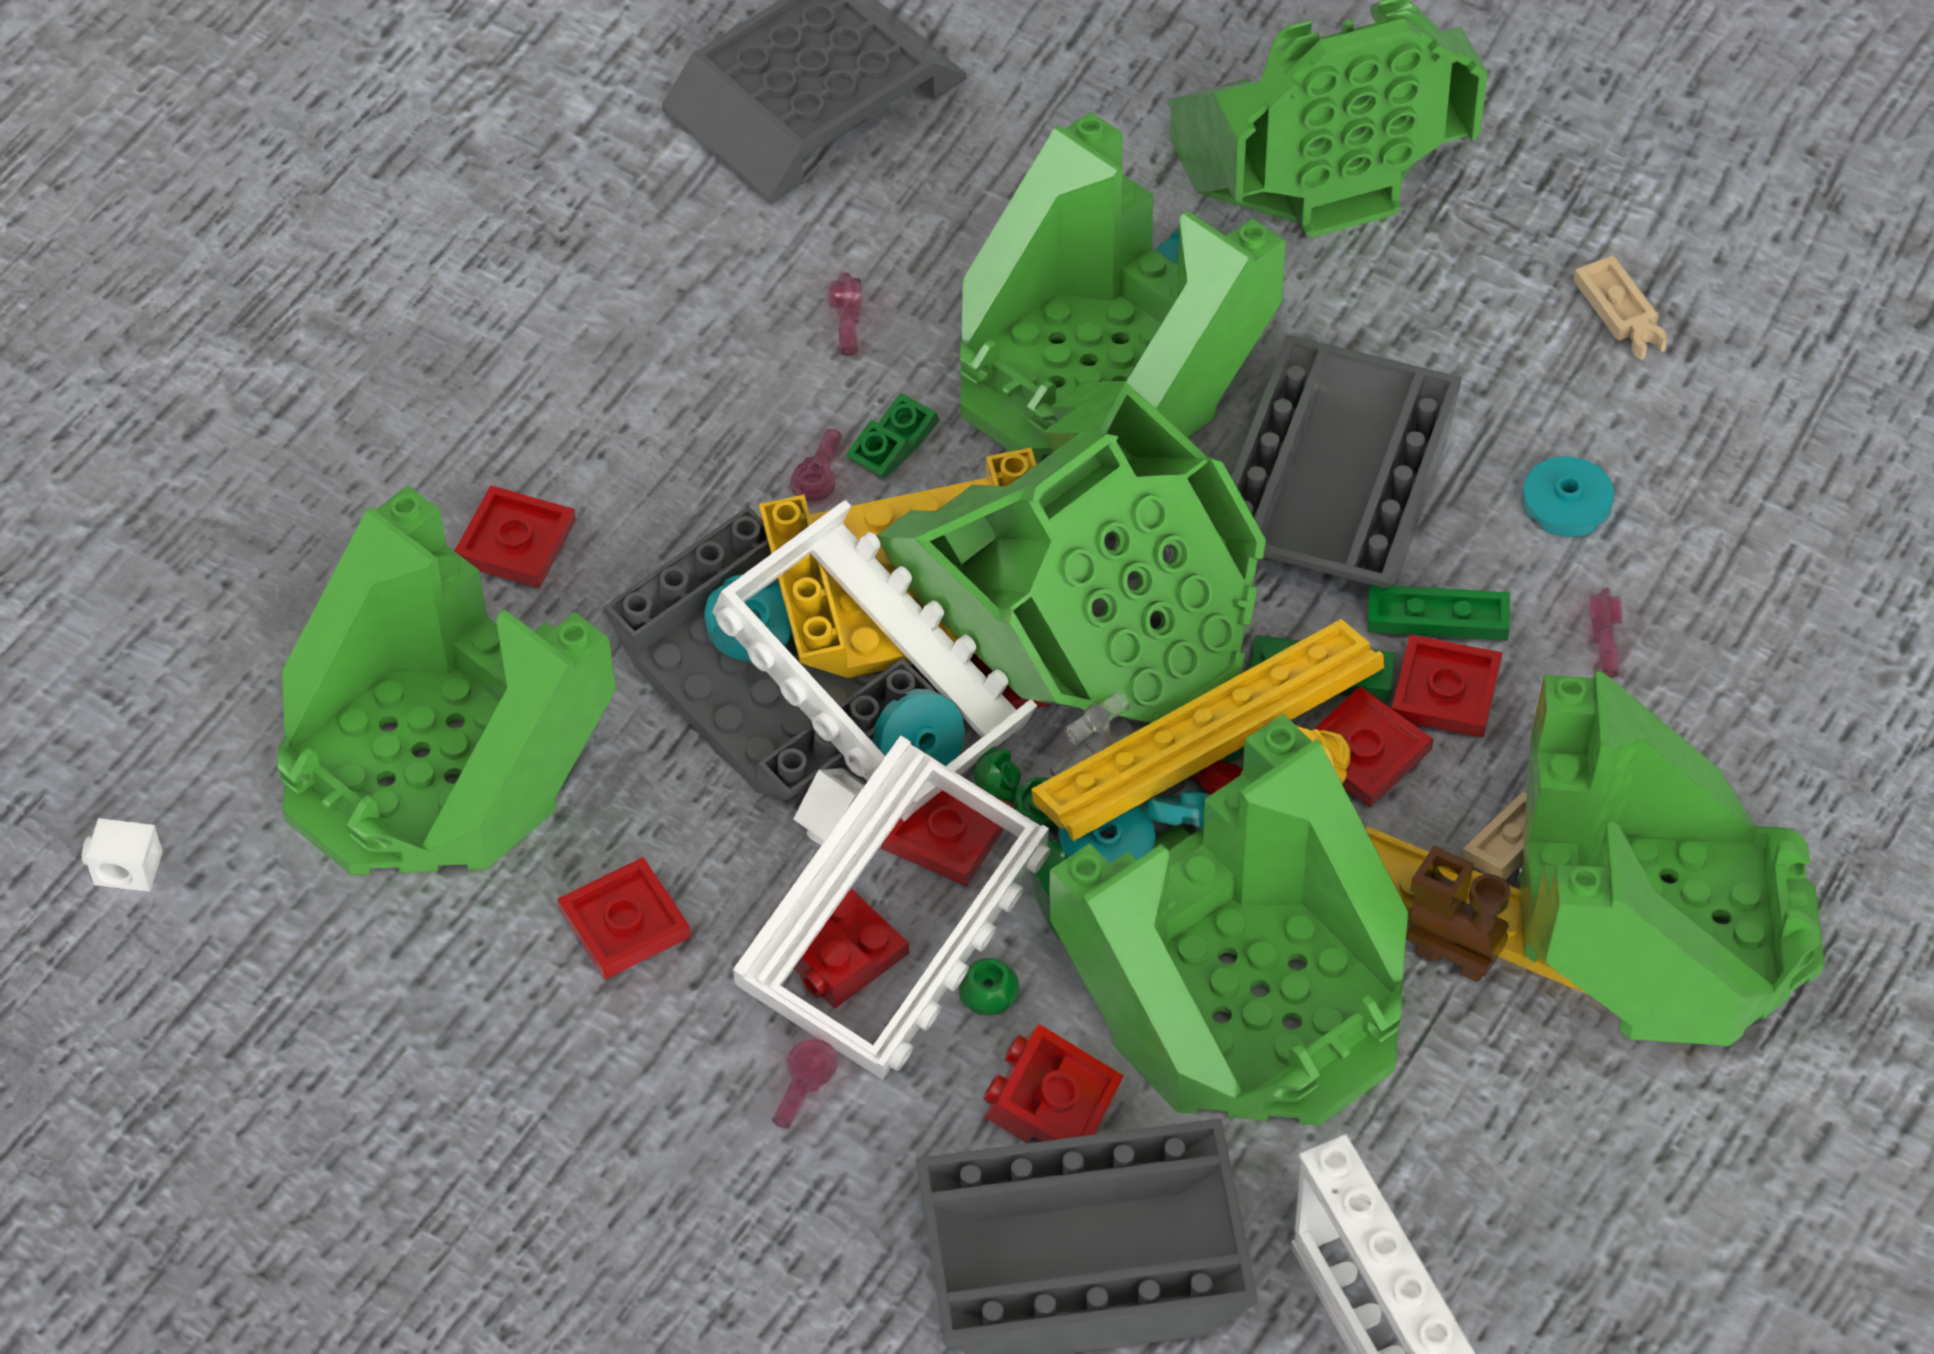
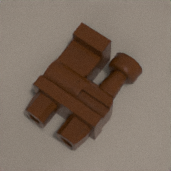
M1433 846L1411 881L1410 892L1415 893L1409 917L1410 926L1406 932V941L1416 945V955L1429 961L1440 960L1442 957L1459 964L1458 969L1462 976L1478 982L1483 976L1486 977L1507 943L1509 924L1502 918L1497 917V914L1502 913L1507 908L1511 892L1510 886L1503 878L1493 874L1480 875L1471 883L1474 863ZM1438 866H1445L1454 870L1458 874L1457 879L1452 881L1446 878L1440 872Z

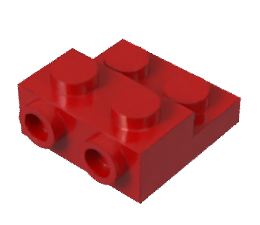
M850 888L793 969L800 975L803 985L815 998L822 996L836 1009L909 954V943Z
M1038 1023L1026 1038L1018 1034L1008 1048L1003 1060L1011 1064L1005 1077L997 1074L987 1088L983 1100L989 1103L990 1106L984 1118L1026 1143L1033 1136L1043 1142L1094 1135L1124 1075Z

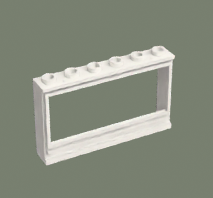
M846 500L831 509L721 591L712 611L720 628L727 635L734 636L748 651L752 663L761 671H766L776 681L785 699L790 704L799 706L812 721L818 735L826 741H831L844 755L846 764L851 771L858 776H863L867 781L886 756L744 603L810 553L942 696L955 704L962 717L980 735V740L946 767L961 776L976 764L978 759L990 748L1000 745L1013 733L1022 729L1037 707L1035 702L1030 699L1016 710L1002 695L1008 685L1007 676L1001 670L996 669L986 678L971 662L970 659L976 650V644L973 639L968 635H963L954 643L938 626L944 616L942 606L937 601L932 600L922 609L906 592L912 582L910 572L905 567L900 566L890 575L876 560L875 556L880 548V541L877 536L872 532H868L858 540L843 524L851 508V505ZM927 781L902 815V820L905 822L915 811L942 791V789Z
M900 736L734 967V983L745 992L884 1080L891 1068L899 1071L906 1063L914 1048L909 1042L918 1029L921 1028L927 1031L933 1024L942 1007L937 1002L946 989L955 991L963 981L969 969L965 962L973 950L977 949L982 952L988 945L997 928L992 923L1003 909L1009 913L1015 906L1024 890V887L1019 884L1030 870L1036 874L1045 863L1051 851L1047 847L1049 828L1044 825H1038L911 745L909 740ZM928 780L1017 836L1018 839L875 1044L872 1045L781 985Z
M1347 1135L1300 1153L1298 1158L1302 1164L1300 1166L1295 1223L1296 1235H1294V1240L1291 1241V1249L1350 1353L1475 1354ZM1340 1237L1355 1264L1345 1261L1329 1267L1318 1246ZM1357 1268L1379 1306L1374 1303H1367L1353 1309L1341 1288L1352 1284L1356 1280ZM1381 1309L1404 1349L1398 1345H1392L1380 1351L1376 1350L1366 1329L1380 1322Z

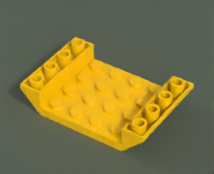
M1032 448L987 456L986 478L853 505L843 524L860 540L868 532L878 535L910 510L938 511L971 485L1009 486L1037 465ZM804 494L760 503L759 511L771 554L830 510L810 514ZM880 545L875 558L891 575L895 568ZM811 553L778 577L801 664L846 678L885 671L902 658L909 665H913ZM907 590L906 592L923 609L924 605ZM940 621L938 626L955 643L959 638Z

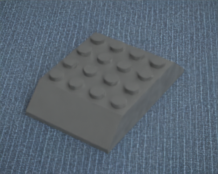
M1286 335L1231 476L1266 539L1263 557L1387 589L1397 583L1446 447L1462 377Z
M1221 1118L916 1158L944 1346L968 1354H1072L1205 1336L1258 1304V1296Z

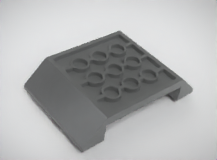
M779 0L694 52L663 101L662 111L764 200L772 204L803 184V158L913 88L919 86L935 100L966 80V72L878 0Z
M747 506L604 606V612L634 667L756 792L790 800L812 783L818 770L832 769L845 758L831 741H826L818 735L812 721L799 706H794L785 699L781 693L780 686L766 671H761L752 662L733 659L722 653L707 636L704 612L708 596L714 589L716 591L719 587L723 586L725 580L735 575L745 574L771 555L762 519ZM793 639L786 649L800 663ZM903 658L885 671L852 678L842 677L801 664L870 740L873 739L876 722L890 702L894 699L896 701L907 695L905 692L913 689H930L934 691Z

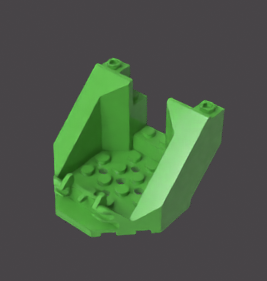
M1384 0L1371 5L1370 12L1375 21L1373 24L1354 28L1353 19L1342 21V32L1324 37H1319L1318 32L1312 33V20L1285 27L1278 33L1272 43L1261 81L1252 82L1250 78L1168 99V106L1171 109L1170 141L1198 194L1300 223L1305 234L1314 238L1394 216L1402 208L1399 202L1401 182L1415 162L1444 142L1469 136L1471 141L1481 134L1487 70L1462 27L1441 30L1411 1Z
M1089 112L1066 128L1058 125L1053 129L963 278L962 340L960 345V415L1010 452L1031 447L1035 461L1039 462L1042 461V455L1053 453L1042 433L1058 421L1050 406L1084 381H1126L1188 438L1216 418L1217 403L1283 301L1286 240L1253 218L1225 236L1189 211H1186L1179 219L1178 265L1152 248L1153 194L1122 174V132L1092 112ZM1052 342H1062V343H1061V344H1054V343H1052ZM1083 364H1094V365H1092V366H1085V365H1083Z
M1084 381L1050 406L1058 421L1042 433L1053 453L1009 486L971 485L938 511L910 510L876 536L895 570L903 566L910 572L912 582L907 590L924 606L932 600L937 601L944 610L941 622L958 638H961L963 635L971 637L976 644L974 654L992 671L996 669L1001 670L1008 678V686L1022 699H1031L1038 702L1087 710L1121 719L1152 723L1242 673L1245 653L1240 652L1245 625H1251L1257 587H1253L1257 561L1258 559H1263L1266 539L1222 461L1208 458L1126 381ZM1108 532H1112L1116 537V544L1111 550L1105 547L1104 542ZM1166 545H1170L1174 552L1172 560L1168 563L1163 560L1162 556ZM1134 571L1138 575L1139 582L1137 587L1131 590L1128 587L1127 579L1128 575ZM1096 599H1100L1104 606L1102 614L1098 617L1092 613V604ZM1157 611L1161 616V624L1158 628L1153 629L1150 625V617L1153 612Z
M408 485L376 510L370 507L365 511L282 669L284 737L278 749V770L281 772L280 781L284 783L283 813L285 822L350 875L370 874V869L399 868V873L439 871V866L467 864L468 870L488 869L557 810L556 796L616 691L609 637L576 612L572 613L556 628L545 621L535 631L505 609L498 614L496 618L497 624L488 618L480 571L446 545L440 509ZM453 721L465 722L463 726L456 729L447 726ZM386 724L398 725L396 729L389 732L380 729ZM421 749L430 750V753L425 757L413 755L414 752ZM460 775L456 783H448L446 781V778L450 776ZM385 778L395 779V782L390 786L384 787L378 784L379 781Z
M1595 671L1594 678L1544 675L1531 732L1523 866L1520 875L1524 955L1534 963L1541 957L1546 964L1620 1017L1619 1032L1628 1039L1722 1046L1732 1045L1743 1036L1744 1030L1758 1018L1765 1019L1789 1000L1791 992L1804 982L1809 984L1822 972L1825 960L1816 885L1805 878L1807 877L1805 864L1810 865L1807 841L1790 828L1755 826L1721 770L1604 672ZM1661 877L1670 878L1676 882L1666 883L1661 880ZM1713 918L1723 919L1728 924H1718Z
M1284 714L1245 739L1243 774L1205 799L1203 844L1170 867V854L1162 844L1138 860L1127 851L1109 863L1089 843L1050 869V921L1113 1034V1046L1176 1112L1197 1114L1198 1109L1228 1112L1227 1117L1264 1121H1268L1269 1116L1298 1118L1299 1124L1319 1126L1395 1072L1408 911L1321 743L1318 740L1312 742ZM1222 954H1231L1236 956L1237 959L1231 964H1225L1218 957ZM1293 960H1300L1306 963V967L1302 970H1294L1289 967L1288 963ZM1262 986L1267 988L1269 992L1267 995L1259 997L1253 995L1250 990L1252 987ZM1215 1013H1226L1230 1015L1231 1019L1226 1023H1218L1212 1016ZM1295 1019L1301 1022V1026L1291 1030L1283 1025V1021Z

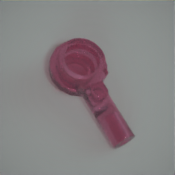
M841 272L838 280H832L830 283L829 305L830 307H836V312L840 316V353L845 356H852L858 352L856 324H859L861 280L860 278L851 277L849 273Z
M827 429L815 456L806 457L803 462L796 466L790 479V488L795 496L804 494L806 501L815 502L827 498L835 490L836 480L833 472L830 470V464L842 439L839 431Z
M1610 587L1602 588L1601 593L1590 594V609L1595 644H1599L1600 671L1613 678L1619 675L1618 647L1614 643L1615 624L1623 623V611L1620 596H1612Z
M803 1040L796 1044L789 1052L787 1063L792 1081L772 1117V1121L777 1126L789 1129L808 1092L818 1091L820 1086L826 1084L835 1074L838 1065L836 1052L830 1044L823 1040Z

